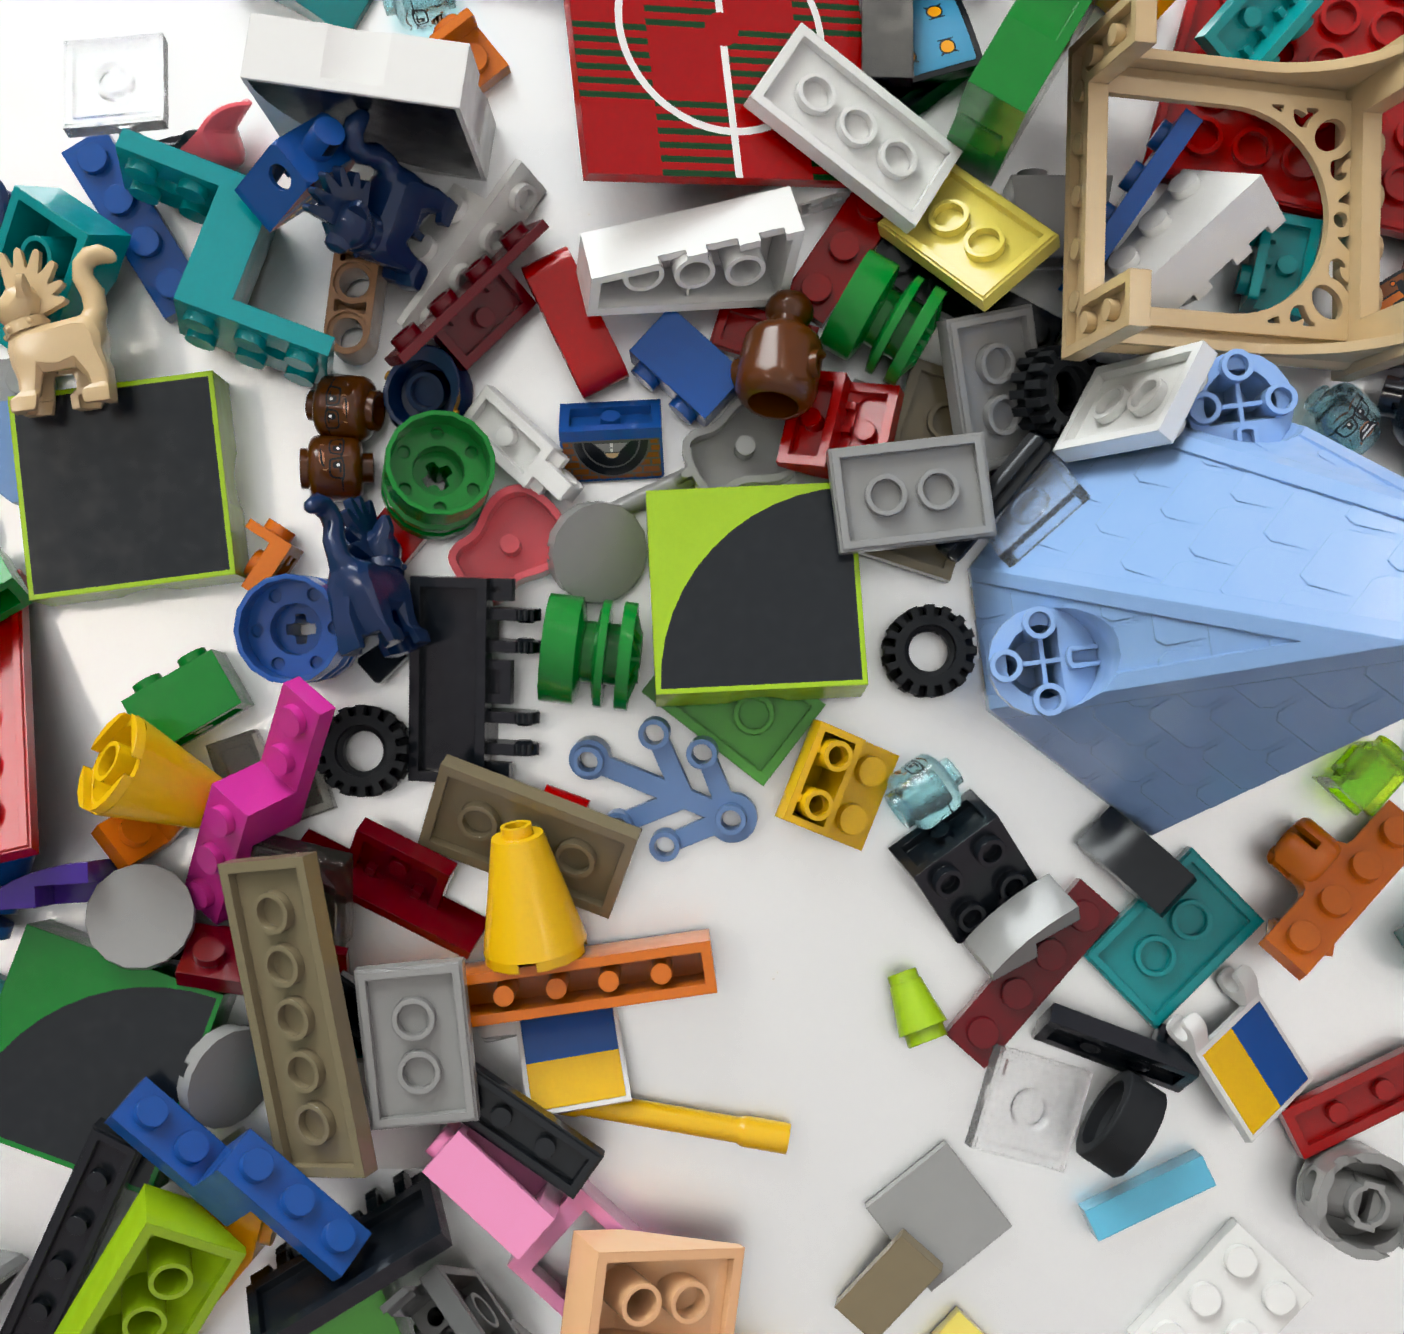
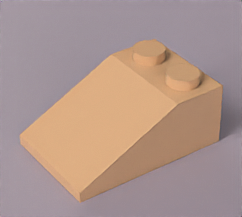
M626 1229L573 1230L560 1334H734L745 1247L736 1243Z

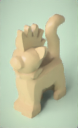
M94 244L82 248L72 261V281L82 297L83 311L76 317L50 323L51 320L47 316L67 306L70 302L69 299L58 296L66 288V283L62 280L53 282L58 264L54 261H49L42 269V252L37 249L32 251L28 265L25 254L20 248L16 247L13 251V265L8 256L0 252V270L5 290L0 297V323L4 325L5 336L3 339L8 342L7 350L12 368L18 379L20 391L10 400L12 413L28 418L55 415V378L68 375L74 376L77 388L70 395L72 409L78 411L102 409L104 403L118 402L115 370L110 360L111 336L107 327L108 307L105 289L94 276V268L97 265L112 264L117 261V255L112 249L100 244Z

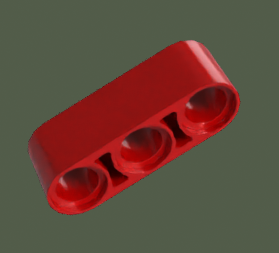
M565 246L521 267V271L584 399L628 378L629 374L602 317H587L576 273L577 265Z

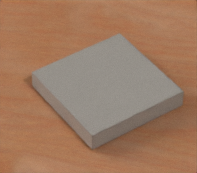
M945 1140L865 1203L868 1212L891 1241L904 1228L943 1263L942 1272L928 1286L931 1292L1012 1227L1008 1219Z

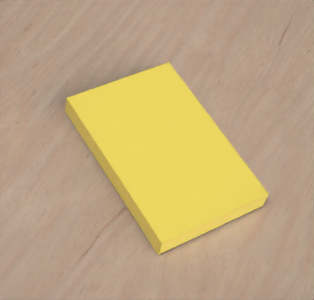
M956 164L916 227L908 234L886 217L877 223L880 236L984 312L1060 248V239L1057 233Z

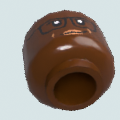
M328 374L320 379L315 390L309 391L305 403L306 416L308 420L314 422L315 429L319 435L353 437L361 442H365L372 437L375 431L381 430L385 420L386 408L384 406L383 392L377 390L372 380L364 376Z
M317 435L311 438L308 448H300L301 489H309L311 495L319 493L330 497L333 502H343L350 497L354 499L360 495L362 496L364 483H374L373 453H363L362 442L357 438Z

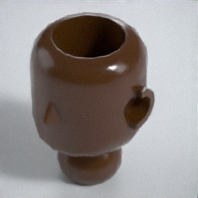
M791 289L780 290L769 298L765 308L767 320L756 323L746 332L740 358L734 359L731 364V379L740 403L751 413L762 418L789 420L800 417L813 406L818 392L822 362L826 357V353L823 350L819 336L808 327L814 314L812 303L805 294Z

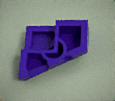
M111 859L69 863L27 874L0 887V910L88 902L96 886L118 869Z

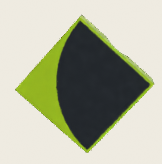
M830 483L646 491L656 707L724 704L752 697L806 700L862 696L868 686L859 554H838Z

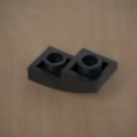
M1112 806L1076 842L1082 852L1117 878L1125 890L1161 918L1167 914L1197 881L1196 877L1168 851Z

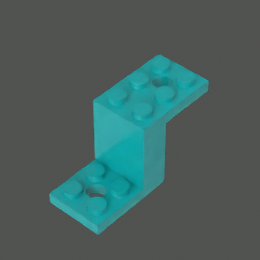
M122 128L115 148L124 188L129 190V193L141 202L150 205H158L161 202L179 209L180 214L185 218L203 224L173 298L179 333L185 335V340L198 348L213 351L215 347L234 353L235 359L249 367L264 369L266 365L285 372V378L300 386L313 387L314 383L318 384L322 377L331 374L333 371L335 337L247 305L277 229L269 233L234 191L246 175L129 129Z

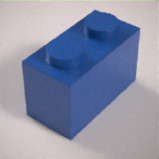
M664 312L629 350L631 363L635 365L631 370L632 374L650 391H654L659 387L672 399L668 404L671 410L688 425L697 421L702 427L708 426L737 395L731 379L732 360L678 312Z

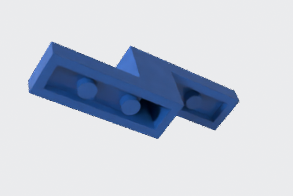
M144 1077L104 1122L226 1227L251 1211L331 1281H335L343 1276L372 1234L251 1128L226 1146L147 1077Z

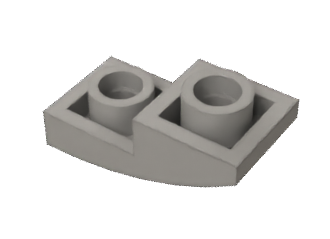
M1047 874L1019 891L992 912L964 940L965 947L994 981L1038 957L1036 943L1080 920L1079 906L1053 877Z

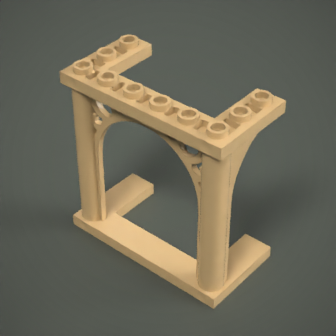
M1119 0L1068 48L1061 360L1083 361L1099 352L1147 355L1204 340L1218 353L1217 357L1233 349H1243L1248 353L1264 357L1276 366L1331 370V381L1351 382L1403 364L1404 301L1380 310L1383 302V293L1379 286L1380 259L1384 249V242L1380 236L1381 208L1385 196L1384 188L1381 185V159L1385 150V137L1382 134V113L1404 101V34L1378 51L1347 58L1313 62H1269L1153 49L1152 47L1157 43V0ZM1109 96L1242 111L1269 122L1283 132L1298 147L1311 167L1318 184L1323 207V231L1316 260L1304 281L1291 295L1277 305L1258 312L1244 314L1151 307L1152 270L1129 268L1104 283ZM1308 112L1313 113L1306 120L1303 127H1300L1294 119V114L1303 118ZM1326 122L1335 124V148L1331 151H1322L1315 143L1317 129L1322 123ZM1331 162H1334V178L1331 175ZM1331 261H1333V278L1329 275V264ZM1315 288H1321L1332 296V319L1323 317L1315 308L1312 300V292ZM1293 308H1298L1302 319L1296 322L1290 321V314ZM1273 318L1275 323H1269L1268 320Z

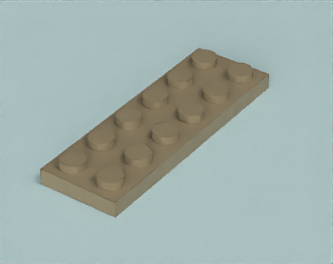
M317 852L239 858L217 864L273 1147L306 1177L366 1178L378 1170Z

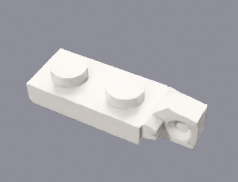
M485 385L463 416L474 421L488 436L495 454V462L523 488H531L538 495H544L548 490L559 501L568 500L570 503H573L584 486L569 471L564 469L570 459L562 453L563 449L494 386Z

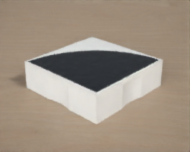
M250 13L240 78L280 137L321 112L329 114L343 126L348 115L357 109H363L370 114V119L364 132V141L379 143L394 155L398 163L406 169L487 182L496 123L488 98L483 94L478 85L480 73L470 43L399 33L362 31L328 23Z

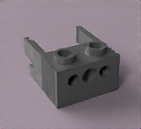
M435 1264L419 1278L421 1281L419 1286H403L379 1307L383 1314L387 1312L391 1317H411L415 1323L413 1326L415 1334H519L475 1268Z

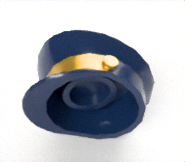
M425 344L405 364L393 366L391 371H387L384 377L386 380L383 388L384 406L396 427H399L409 417L429 410L453 411L463 416L472 404L473 384L470 374L467 370L460 371L449 354L434 345Z

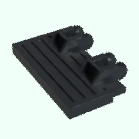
M430 575L410 576V592L414 614L418 625L427 630L431 643L409 653V781L436 782L440 764L447 754L511 779L513 762L491 761V755H539L538 742L530 739H498V723L532 726L540 722L539 710L492 707V704L510 705L514 703V660L492 659V652L540 653V640L527 637L518 639L499 638V620L517 621L518 623L541 621L540 608L493 606V601H515L516 579Z
M402 1171L393 1177L396 1196L390 1200H387L385 1195L376 1187L365 1194L367 1214L364 1215L358 1210L351 1215L372 1234L343 1276L335 1281H331L305 1257L298 1254L287 1242L275 1249L277 1268L274 1270L270 1265L262 1268L250 1276L251 1284L246 1287L250 1334H309L453 1246L439 1187L422 1172L410 1178L409 1174Z

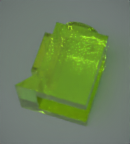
M1379 735L1374 741H1356L1330 767L1334 771L1332 775L1312 776V778L1353 815L1358 816L1363 811L1368 816H1373L1404 782V761L1402 760L1404 752L1393 741L1382 735Z

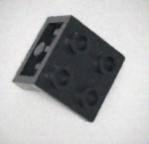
M971 789L949 804L953 813L948 805L922 823L921 826H918L888 848L898 864L919 887L952 938L959 944L964 942L972 931L1004 902L1037 881V878L998 815ZM938 821L937 824L928 830L923 827Z

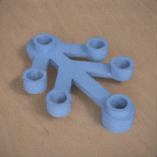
M660 716L647 718L639 728L638 737L644 747L652 750L663 777L613 757L609 744L598 736H585L579 739L572 747L569 754V764L572 771L580 778L592 780L602 775L655 797L626 810L622 808L613 809L607 813L608 816L621 818L626 823L636 827H641L683 809L702 816V818L676 830L665 827L658 829L653 834L649 843V851L658 861H671L678 855L680 849L712 836L728 843L743 841L753 833L756 827L758 814L755 804L745 794L731 790L717 758L719 753L718 745L709 736L701 735L695 737L687 748L686 757L691 766L701 769L711 796L692 789L670 740L671 727L667 720ZM658 725L664 732V738L660 741L649 739L646 735V727ZM699 744L707 745L712 751V757L704 761L699 760L694 755V747ZM583 752L593 753L598 761L597 766L593 768L585 767L581 763L580 755ZM729 810L735 811L740 815L741 822L735 826L727 825L722 819V814ZM661 837L671 839L674 843V849L670 852L661 851L657 847V839Z

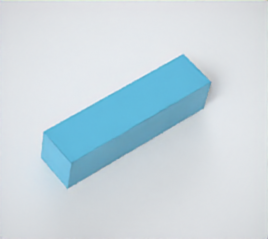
M1191 1149L1080 1202L1078 1205L1091 1233L1098 1241H1101L1216 1186V1183L1203 1156L1196 1150Z

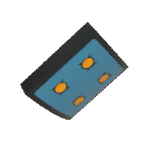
M913 0L914 79L912 87L883 88L893 96L972 75L982 58V53L962 0Z

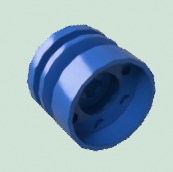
M285 573L265 578L247 591L236 610L233 632L238 652L252 671L271 682L284 683L300 676L305 682L313 683L336 678L353 665L357 656H341L338 649L327 595L328 579ZM309 623L316 625L315 634H301V625Z

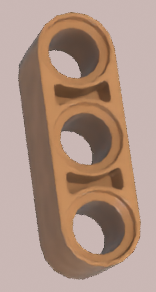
M351 251L345 254L334 253L324 334L335 337L334 353L342 361L357 366L370 362L377 353L387 281L382 277L383 266L369 262L361 257L355 258ZM358 279L369 280V287L364 295L354 298L347 295L348 288L354 281ZM351 328L363 330L361 341L357 345L348 348L341 346L342 336L347 330Z

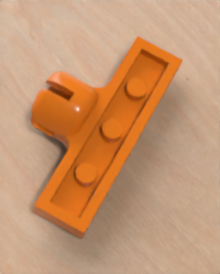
M1388 800L1348 843L1337 841L1314 820L1303 817L1297 820L1283 834L1276 845H1273L1267 855L1268 863L1295 886L1298 897L1296 902L1258 944L1299 981L1315 967L1404 866V812L1392 801Z

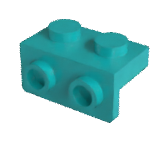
M1227 0L1194 37V40L1207 55L1280 62L1278 54L1289 42L1302 36L1314 22L1312 15L1323 4L1324 0Z
M1283 213L1286 221L1273 233L1264 229L1249 243L1252 246L1253 252L1250 253L1248 264L1241 263L1234 286V294L1242 295L1238 312L1252 313L1271 308L1285 300L1299 287L1315 262L1323 220ZM1293 308L1290 314V321L1296 322L1302 319L1299 309Z

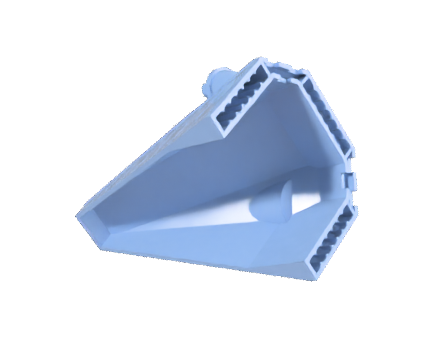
M1233 349L1216 357L1208 373V382L1197 395L1185 419V428L1178 438L1175 439L1174 443L1069 463L1064 462L1059 456L1055 455L997 530V535L990 539L967 569L975 608L976 620H974L978 653L979 659L982 660L986 689L984 691L986 711L1100 799L1114 807L1147 835L1151 836L1404 719V477L1307 426L1292 423L1294 408L1298 403L1296 389L1289 384L1288 379L1275 364L1260 355L1248 353L1243 349Z

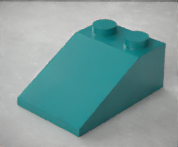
M14 185L0 229V252L6 254L13 265V251L16 247L20 248L25 254L28 265L32 251L37 249L42 252V269L49 261H54L58 264L53 282L62 280L66 283V288L58 296H63L69 299L70 302L67 306L47 316L51 320L50 323L76 317L83 311L82 297L72 281V261L80 250L87 246L100 244L112 249L117 255L116 262L97 265L94 268V276L105 289V295H107L118 278L132 236L59 187ZM0 270V297H1L2 293H3L4 290H5V286H4V282H3V278H2V274H1V270ZM0 323V344L8 349V342L3 339L5 336L4 325Z

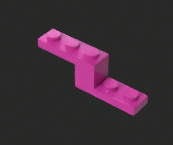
M300 676L286 681L282 685L261 761L211 785L185 885L189 889L195 908L201 910L215 925L228 919L217 864L231 859L249 858L254 845L301 821L336 708Z

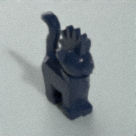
M357 109L345 118L343 124L345 130V139L342 142L343 150L355 163L373 168L375 171L369 181L362 180L358 172L348 171L346 173L344 167L334 165L332 168L333 177L328 172L320 171L318 177L324 190L313 186L308 187V192L317 202V205L304 203L302 209L322 221L326 234L324 243L330 251L337 254H345L351 251L355 258L361 257L369 262L383 266L382 277L388 283L398 285L402 290L419 292L427 277L428 269L411 251L408 242L410 239L422 242L425 235L420 232L419 227L423 219L429 214L436 215L435 223L438 226L449 227L458 205L439 188L424 182L415 173L401 166L394 155L377 142H365L364 132L368 125L370 114L366 110Z
M319 493L312 494L304 502L303 506L307 513L315 514L323 526L322 542L330 570L327 581V595L341 656L356 657L362 654V649L365 648L363 637L372 635L378 636L379 648L384 658H398L431 643L427 630L418 625L414 614L409 584L404 578L407 565L403 564L401 560L403 548L394 536V526L389 515H382L377 519L372 500L364 502L361 495L354 499L350 497L344 500L345 509L340 511L330 497Z

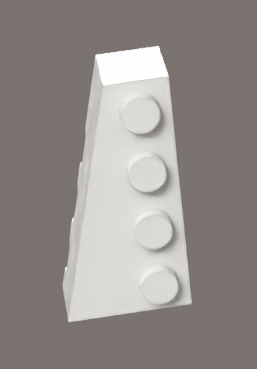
M1182 169L1170 181L1168 188L1152 208L1140 218L1138 225L1120 248L1109 257L1105 265L1104 283L1129 268L1152 270L1151 307L1179 309L1181 306L1188 305L1195 300L1200 301L1213 288L1209 280L1228 262L1236 266L1253 252L1249 243L1264 229L1273 233L1286 219L1262 174ZM1099 352L1089 357V359H1096L1100 363L1112 364L1136 358L1140 355Z
M787 186L581 233L576 273L587 317L766 307L767 301L773 294L780 290L790 289L805 233L791 187Z

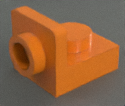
M465 8L457 15L450 14L444 17L435 26L433 34L429 37L470 43L480 73L478 85L483 94L511 73L508 63L478 28L475 16L468 8Z
M250 518L245 527L269 542L265 550L259 549L248 561L244 570V575L247 578L241 585L246 590H250L265 578L285 573L290 574L304 551L291 544L295 534L270 518L264 526Z
M110 817L98 824L91 835L117 869H121L133 864H140L167 848L185 827Z

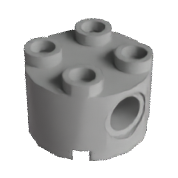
M1344 1140L1305 1160L1297 1177V1211L1299 1216L1316 1234L1341 1252L1361 1260L1378 1261L1390 1257L1387 1253L1394 1251L1398 1246L1402 1249L1404 1248V1166L1401 1163L1360 1141Z

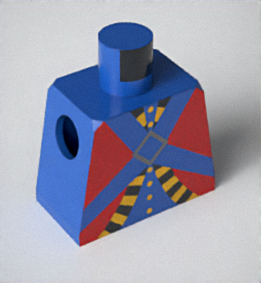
M321 112L270 144L234 191L269 233L304 212L302 209L304 203L314 205L317 203L309 194L308 187L313 186L324 190L318 177L320 171L328 172L332 177L334 165L344 167L346 173L351 171L355 162L343 150L342 142L345 139V130L342 124L329 114ZM284 173L288 178H291L289 189L282 188L277 184Z

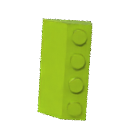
M144 1183L54 1334H198L247 1254L246 1247L194 1199Z

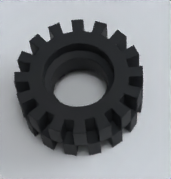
M1062 344L1040 346L1026 351V358H1019L1015 364L1021 372L1012 373L1010 382L1017 384L1016 390L1009 391V400L1017 399L1018 403L1017 406L1011 409L1013 416L1023 417L1018 425L1022 430H1030L1029 432L1040 434L1045 439L1060 437L1096 367H1099L1096 359L1088 360L1087 358L1083 361L1061 360ZM1056 379L1059 385L1058 404H1056L1054 397V385Z
M925 604L921 607L916 606L908 609L890 624L881 644V649H883L881 662L888 672L886 674L891 682L894 681L899 686V690L904 693L913 694V697L934 698L952 692L967 680V675L973 671L975 666L973 659L977 655V646L973 645L972 638L975 635L972 628L968 630L964 624L966 620L961 615H954L951 613L952 609L945 606L940 608L935 607V604ZM919 633H935L946 643L948 650L947 659L943 666L936 671L920 670L912 663L909 657V645L912 639Z
M355 705V707H345L338 710L339 714L332 718L319 760L320 765L317 766L319 773L325 774L327 777L325 782L331 788H337L340 790L339 793L347 796L374 797L393 790L398 786L397 782L400 779H404L408 774L406 769L408 766V754H410L409 736L405 731L408 728L404 722L399 721L395 714L381 709V707ZM361 731L374 733L383 745V757L380 763L374 769L365 772L353 768L346 758V745L349 739Z

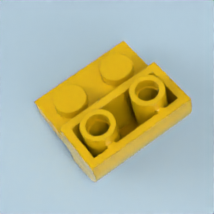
M813 719L775 816L862 851L899 755L866 742L865 739L823 721Z

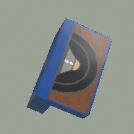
M661 399L560 404V448L563 449L562 453L570 459L564 469L569 471L579 482L648 479L664 476Z

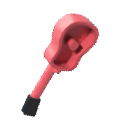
M520 484L506 486L497 491L486 503L472 532L452 546L448 555L449 564L457 577L516 579V590L524 583L550 574L547 563L550 547L547 546L550 531L562 514L554 503L543 494L538 495L531 488H523ZM493 601V606H498L505 601ZM378 644L360 656L357 663L375 683L382 684L408 659V656L405 654L398 658H384Z

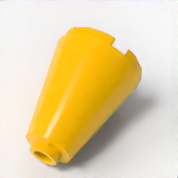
M123 712L109 721L95 739L91 750L99 752L93 769L83 765L79 777L77 796L79 806L94 815L200 829L211 785L223 778L141 716L132 713L129 715Z
M514 820L504 823L500 826V832L492 836L490 845L483 951L486 966L494 972L520 975L518 965L536 963L537 973L568 965L582 957L585 953L584 944L588 945L587 933L544 830L540 827L532 826L529 820Z

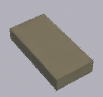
M903 1228L837 1298L834 1307L864 1334H883L942 1272L943 1263Z

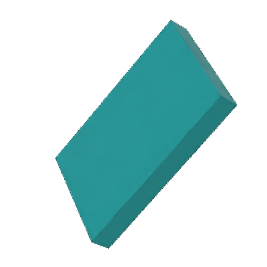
M1188 846L1175 859L1196 877L1197 881L1167 914L1161 918L1135 898L1120 912L1082 956L1155 1030L1265 922L1192 847Z

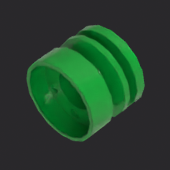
M870 249L842 293L822 332L820 341L824 349L845 361H848L862 344L872 348L865 367V372L870 375L873 374L884 355L892 359L893 361L883 382L895 386L899 378L916 365L937 328L936 321H940L942 303L948 291L936 285L926 303L922 305L915 301L925 279L918 275L903 293L895 290L894 285L899 274L900 265Z
M429 410L409 417L394 430L385 450L381 497L388 515L402 530L421 539L444 540L464 533L478 520L495 477V454L488 436L474 421L453 411ZM427 478H431L434 483L443 481L445 483L444 489L440 491L436 485L427 487Z
M551 593L546 607L540 647L537 684L538 700L573 705L580 683H590L592 705L595 708H601L605 686L608 685L614 686V710L627 711L629 698L635 685L638 684L644 633L642 632L639 618V603H625L621 625L613 624V600L605 599L598 621L595 622L588 621L585 597Z

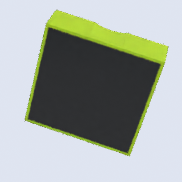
M213 370L117 382L118 402L104 403L102 409L91 411L72 409L70 395L77 388L55 390V415L28 418L12 413L10 400L15 396H8L29 601L48 606H59L122 598L138 591L154 588L184 590L245 581L247 576L244 575V570L249 561L244 511L241 507L235 484L237 450L229 383Z

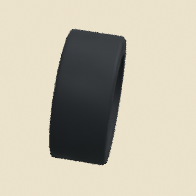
M1130 1070L1118 1073L1099 1093L1088 1110L1078 1133L1076 1152L1111 1177L1123 1176L1136 1165L1156 1137L1167 1108L1166 1094Z

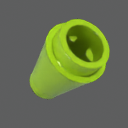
M916 967L887 978L891 987L890 993L899 1038H905L909 1049L947 1035L943 1024L947 1018L922 977L919 976Z

